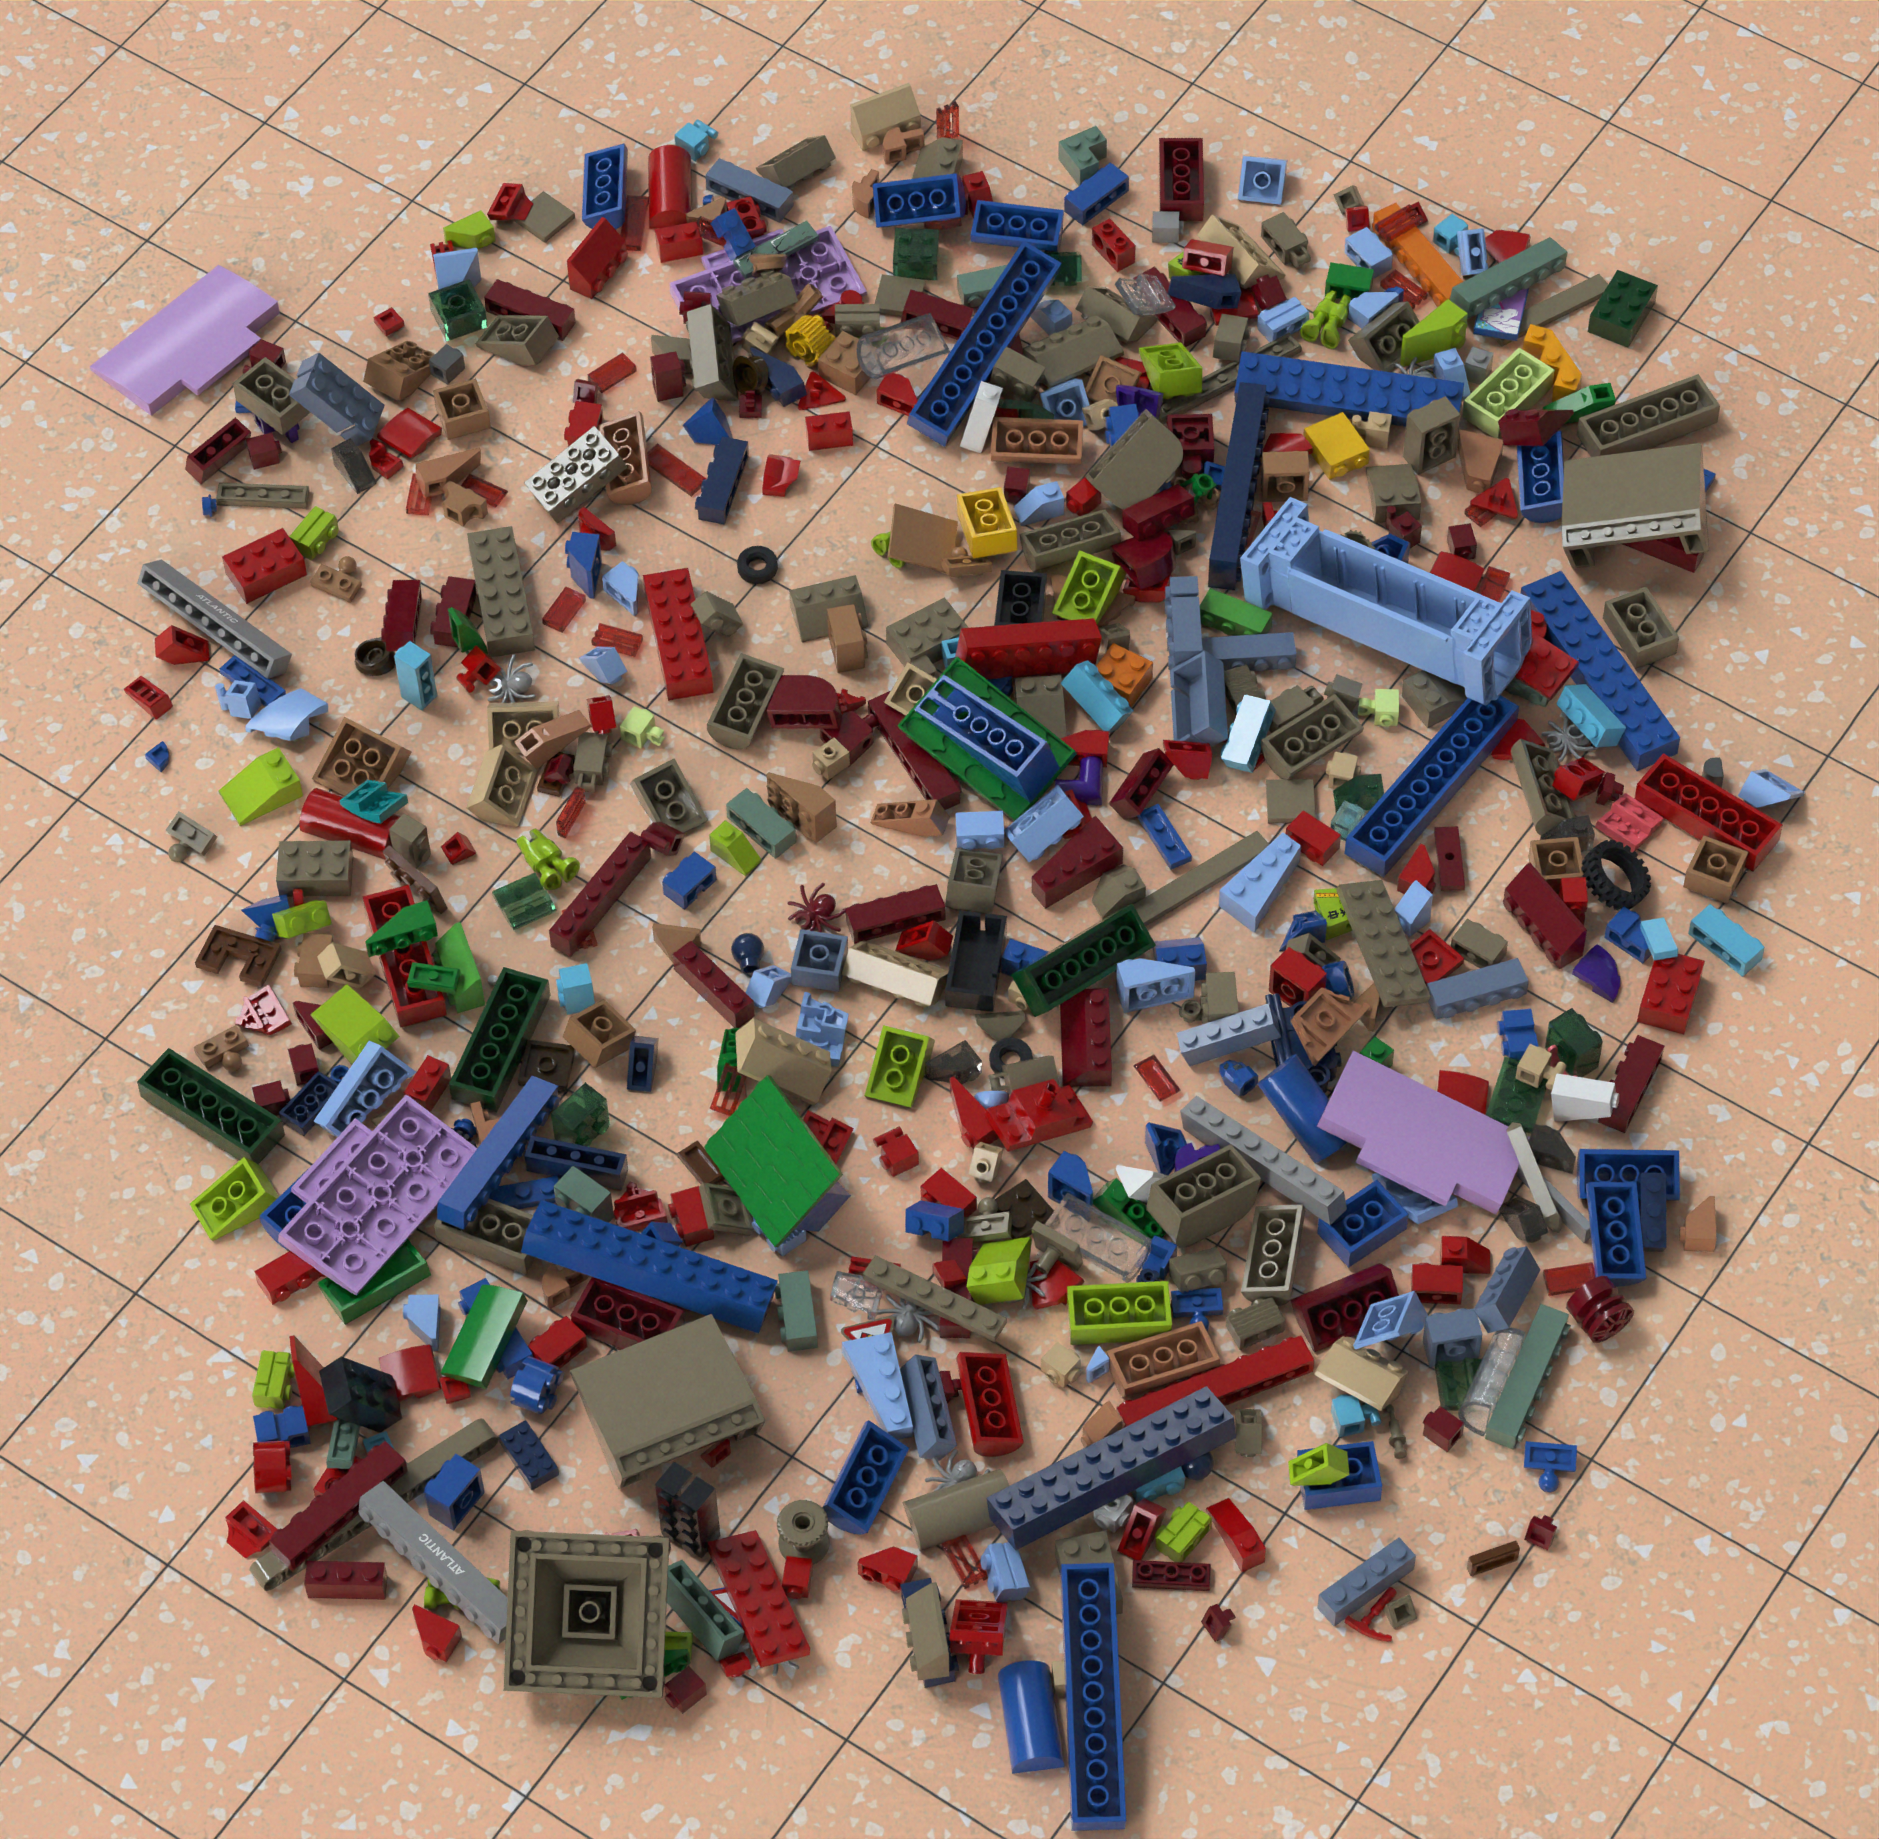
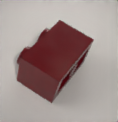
M676 351L650 356L652 384L657 402L684 397L683 387H686V380L684 374H682L685 373L683 359H678Z

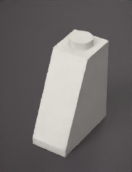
M981 381L960 447L978 453L982 452L1003 388Z
M1556 1074L1551 1092L1554 1121L1611 1117L1613 1108H1617L1619 1093H1616L1615 1083Z

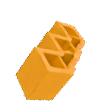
M1530 324L1524 338L1523 350L1555 370L1552 402L1580 390L1582 373L1551 329Z

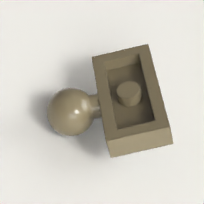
M178 811L165 830L180 840L179 844L172 845L168 851L169 858L174 862H181L186 859L188 846L205 856L217 839L214 833Z
M987 1197L979 1202L978 1210L981 1215L964 1217V1233L960 1235V1238H973V1242L1011 1237L1012 1215L1010 1212L997 1213L998 1204L993 1198Z

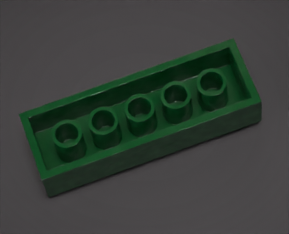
M1130 904L1011 974L1034 1017L1052 1010L1117 970V963L1128 959L1133 960L1155 947L1156 944L1134 905Z
M503 967L449 1082L452 1100L471 1105L470 1103L480 1101L482 1109L497 1113L524 1055L527 1039H531L551 996L548 979Z
M170 1048L137 1081L140 1096L238 1160L246 1157L259 1164L285 1136L283 1123L280 1118Z

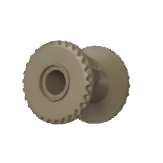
M798 1500L786 1505L777 1518V1529L780 1535L778 1544L782 1556L785 1559L786 1556L812 1559V1565L818 1563L827 1554L830 1545L826 1512L820 1505L808 1500Z

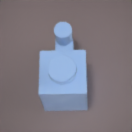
M234 680L228 691L225 690L223 683L215 685L221 709H229L230 715L233 717L252 719L261 706L256 683Z

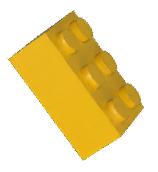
M1001 487L957 494V515L973 559L1018 551L1017 529Z

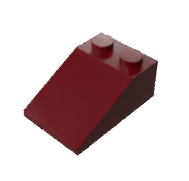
M1510 409L1498 421L1503 444L1544 446L1574 414L1573 409Z

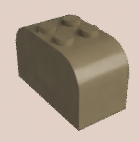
M1145 409L1085 477L1115 506L1126 509L1159 493V488L1164 482L1168 483L1173 479L1176 474L1174 471L1179 467L1183 458V448L1179 439L1153 414Z
M1230 1144L1152 1183L1147 1202V1211L1178 1247H1189L1242 1219L1255 1203L1261 1178L1233 1145Z

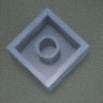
M800 929L791 965L792 985L839 992L843 977L842 971L848 954V936Z
M1461 1308L1444 1314L1434 1313L1425 1318L1422 1342L1429 1367L1479 1359L1483 1334L1474 1308Z

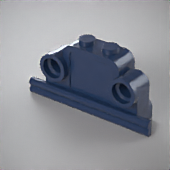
M1279 993L1265 995L1266 1004H1270L1277 1016L1281 1033L1280 1038L1270 1041L1276 1068L1289 1057L1297 1054L1323 1092L1326 1093L1328 1083L1336 1077L1337 1067L1342 1066L1340 1052L1336 1053L1334 1046L1314 1066L1291 1023L1294 1015L1307 1002L1300 1001L1292 1007L1282 1008Z

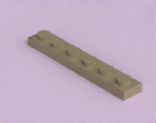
M876 1255L863 1273V1280L993 1342L996 1341L1007 1324L1006 1317Z

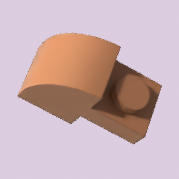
M899 127L891 129L883 140L885 164L906 160V153L917 151L924 147V132L922 128L901 133Z
M871 169L868 175L862 178L861 183L854 181L852 184L853 208L859 215L868 219L875 209L873 184L879 183V171Z
M555 1264L551 1265L545 1271L542 1278L544 1300L549 1310L570 1299V1288L587 1280L588 1275L565 1267L559 1271Z

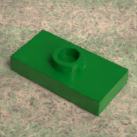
M412 962L407 985L412 988L455 994L461 974L460 969Z

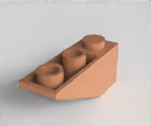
M480 447L416 463V481L424 498L445 493L444 486L449 480L457 484L480 466Z
M577 710L532 727L514 743L537 770L592 726L581 711Z
M937 799L877 804L870 823L922 837L942 836L950 816Z

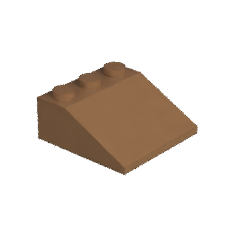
M344 717L312 779L343 796L349 794L366 780L385 782L388 789L402 772L412 751Z

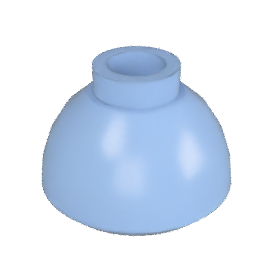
M983 1091L976 1093L974 1097L987 1109L1007 1103L1009 1094L1005 1091Z

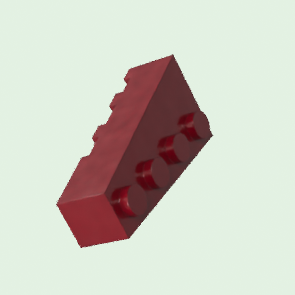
M1095 815L1032 876V894L1045 909L1101 877L1102 873L1123 864V846Z

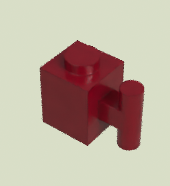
M684 291V302L680 301L679 315H683V324H686V321H688V311L709 304L712 305L711 293Z
M260 339L249 352L251 367L245 365L243 374L265 357L282 369L286 363L284 348Z
M1388 506L1385 527L1389 530V533L1410 542V548L1420 543L1422 525L1408 511L1398 517L1396 515V508Z
M653 822L646 830L642 831L640 838L650 842V848L666 856L677 855L685 833L663 822Z

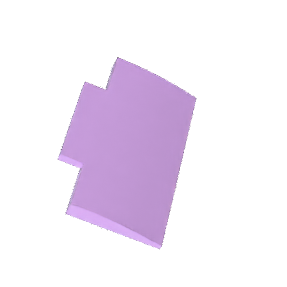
M831 226L817 230L816 233L819 235V240L788 256L785 261L786 268L779 271L790 276L796 296L808 283L812 284L822 293L824 297L810 311L809 314L811 315L832 307L839 302L841 294L846 290H854L861 296L867 295L866 289ZM782 229L752 240L755 246L758 247L784 232ZM724 249L701 257L705 268L704 271L670 283V294L678 309L680 308V301L684 302V291L711 293L712 306L722 315L716 295L722 293L723 288L728 286L736 287L745 280L734 266L733 260L730 261ZM781 309L740 326L729 322L732 343L742 340L748 327L751 328L755 322L764 327L765 323L780 313Z
M218 265L92 364L90 370L152 416L186 388L196 395L201 394L246 358L251 348L256 346L261 339L255 333L280 313L278 301L249 281Z
M1352 1051L1317 1125L1318 1128L1361 1148L1356 1163L1443 1206H1446L1453 1193L1496 1215L1519 1165L1518 1158L1506 1131L1509 1126L1355 1051Z
M407 1094L373 1131L355 1118L291 1187V1192L302 1199L306 1205L279 1233L278 1242L332 1281L357 1296L437 1207L439 1199L477 1148Z

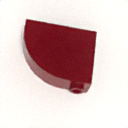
M1163 530L1141 541L1133 537L1110 546L1114 564L1121 566L1127 573L1126 577L1140 590L1164 580L1176 568L1177 562L1172 537Z
M781 675L767 708L772 729H838L842 719L839 700L833 685L823 678L811 675Z

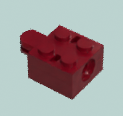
M1212 414L1167 415V428L1179 439L1183 448V458L1179 465L1182 477L1188 480L1194 474H1202L1203 465L1206 461L1214 463Z

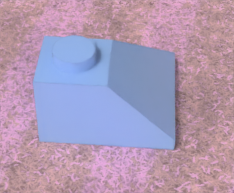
M1243 156L1238 200L1281 205L1288 160Z
M477 248L433 254L441 303L463 300L481 281Z
M1073 378L1040 393L1047 419L1083 420V426L1087 425L1082 408L1089 406V401L1082 379Z
M1767 769L1750 772L1738 796L1752 807L1759 808L1803 797L1805 792Z

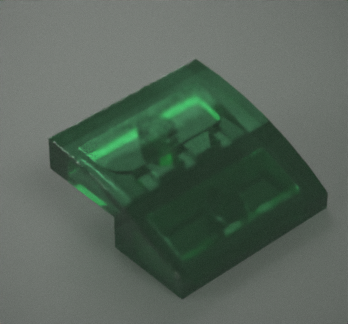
M999 399L997 408L1019 409L1018 418L1054 419L1053 413L1034 403L1021 400Z
M535 872L492 891L499 909L513 931L557 911L547 890H544Z
M1465 1357L1462 1362L1437 1361L1434 1365L1440 1406L1445 1410L1482 1409L1496 1404L1489 1359Z

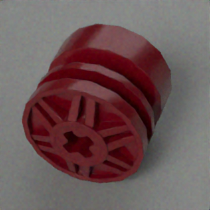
M1599 1276L1586 1282L1576 1290L1566 1305V1309L1577 1323H1582L1581 1328L1585 1333H1588V1337L1593 1343L1603 1342L1616 1335L1630 1322L1634 1315V1309L1627 1303L1623 1295H1618L1619 1290L1607 1276Z

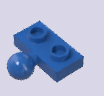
M1221 1288L1195 1289L1188 1292L1184 1291V1293L1171 1291L1173 1318L1192 1317L1189 1325L1202 1321L1206 1331H1208L1209 1321L1205 1316L1223 1315Z
M1525 1442L1524 1468L1544 1470L1538 1481L1539 1487L1544 1492L1550 1493L1558 1488L1559 1479L1554 1474L1555 1471H1576L1577 1445Z

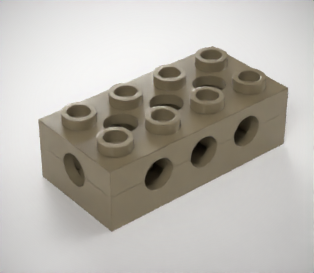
M594 426L524 483L558 524L628 466Z

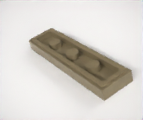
M219 483L216 503L217 505L307 509L309 486Z

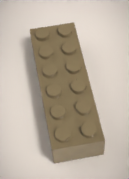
M1697 374L1579 418L1577 436L1591 457L1646 450L1716 424L1718 422L1720 405L1700 375Z
M512 526L467 533L489 656L492 658L534 651L533 631Z

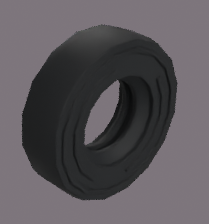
M764 546L746 548L737 559L738 573L748 583L763 584L768 582L776 575L778 570L777 557L772 550ZM760 559L765 561L766 566L762 570H752L749 567V563Z
M1013 1037L997 1041L989 1054L990 1067L994 1073L1003 1072L1002 1065L1006 1064L1003 1063L1002 1056L1007 1052L1017 1053L1020 1056V1061L1033 1059L1032 1050L1028 1044L1021 1039Z

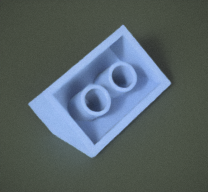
M1057 785L1009 825L1004 832L1027 861L1031 862L1032 860L1039 859L1049 845L1058 843L1063 838L1062 834L1068 829L1076 828L1084 816L1060 786Z

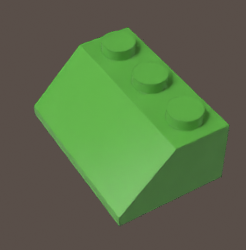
M461 922L455 923L435 943L436 953L433 954L436 966L460 969L461 974L456 993L446 992L450 1006L455 1005L458 1014L485 1006L481 978Z

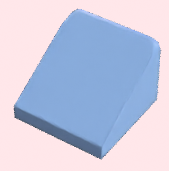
M1100 1346L1097 1347L1086 1368V1381L1088 1383L1109 1372V1357Z

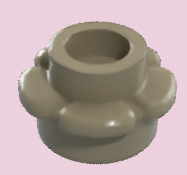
M1195 1000L1185 1001L1179 1009L1180 1017H1183L1184 1021L1188 1023L1200 1020L1203 1016L1201 1005Z

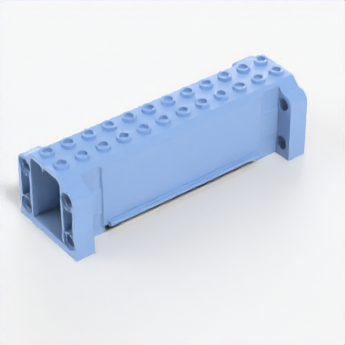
M1289 497L1240 558L1246 602L1264 610L1270 605H1275L1403 662L1465 687L1466 697L1484 705H1488L1491 700L1498 699L1521 669L1524 658L1531 647L1530 597L1511 590L1504 601L1499 603L1327 529H1324L1323 532L1319 531V526L1309 522L1308 504Z

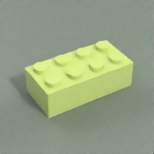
M1518 348L1464 400L1462 418L1493 438L1500 439L1502 437L1498 424L1500 418L1510 409L1528 410L1553 387L1555 370L1523 349Z

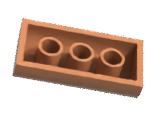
M638 411L599 425L600 433L628 466L606 484L608 498L621 505L640 503L646 500L652 492L644 420L642 413Z
M993 417L991 461L1082 464L1083 420Z
M1202 1321L1107 1351L1109 1368L1116 1388L1122 1397L1220 1366V1358Z

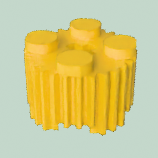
M804 315L785 331L786 338H788L785 347L788 348V352L794 357L799 356L801 360H804V364L812 367L818 363V359L836 338L826 329L822 317L819 315L814 317Z

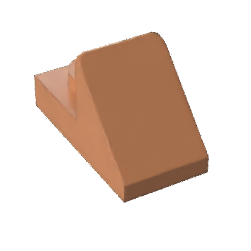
M478 1101L470 1104L479 1143L481 1144L500 1118L489 1120L487 1109L482 1110L481 1103Z

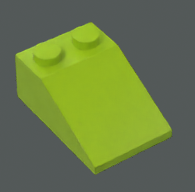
M1447 299L1403 335L1400 365L1403 367L1411 365L1414 357H1417L1416 363L1434 359V354L1453 348L1460 349L1466 341L1468 313Z
M1181 342L1139 348V354L1153 391L1163 393V399H1171L1173 396L1178 395L1193 396L1195 393L1202 392L1203 367Z
M1079 550L1052 614L1066 620L1095 618L1096 624H1098L1118 594L1127 573L1119 565Z
M279 747L257 757L218 790L239 826L303 797L300 779Z
M348 984L343 986L310 1014L351 1065H353L368 1041L379 1044L386 1049L400 1037L389 1022Z
M883 1025L864 1096L912 1108L928 1068L935 1040L929 1036Z
M243 1157L193 1200L190 1206L210 1240L214 1241L259 1219L260 1215L279 1196L261 1166Z
M1031 1237L983 1243L969 1267L967 1288L975 1303L982 1305L1024 1299L1032 1244Z

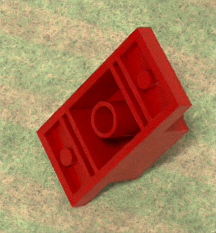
M1055 1079L1012 1090L1008 1103L987 1108L984 1114L1008 1152L1088 1129L1093 1124V1120L1070 1085L1059 1087Z
M955 1600L950 1627V1653L969 1654V1673H985V1655L1003 1656L1008 1602Z

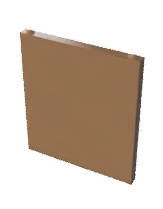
M895 503L893 506L888 557L946 573L941 567L942 558L952 557L951 552L956 544L958 521Z

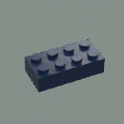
M318 1071L279 1112L280 1119L290 1128L305 1136L316 1124L314 1122L315 1118L339 1084Z
M526 1420L498 1435L499 1443L531 1491L559 1475L557 1465Z

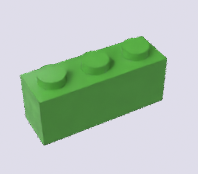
M1211 588L1200 604L1201 623L1206 627L1220 630L1227 635L1268 634L1272 627V612Z

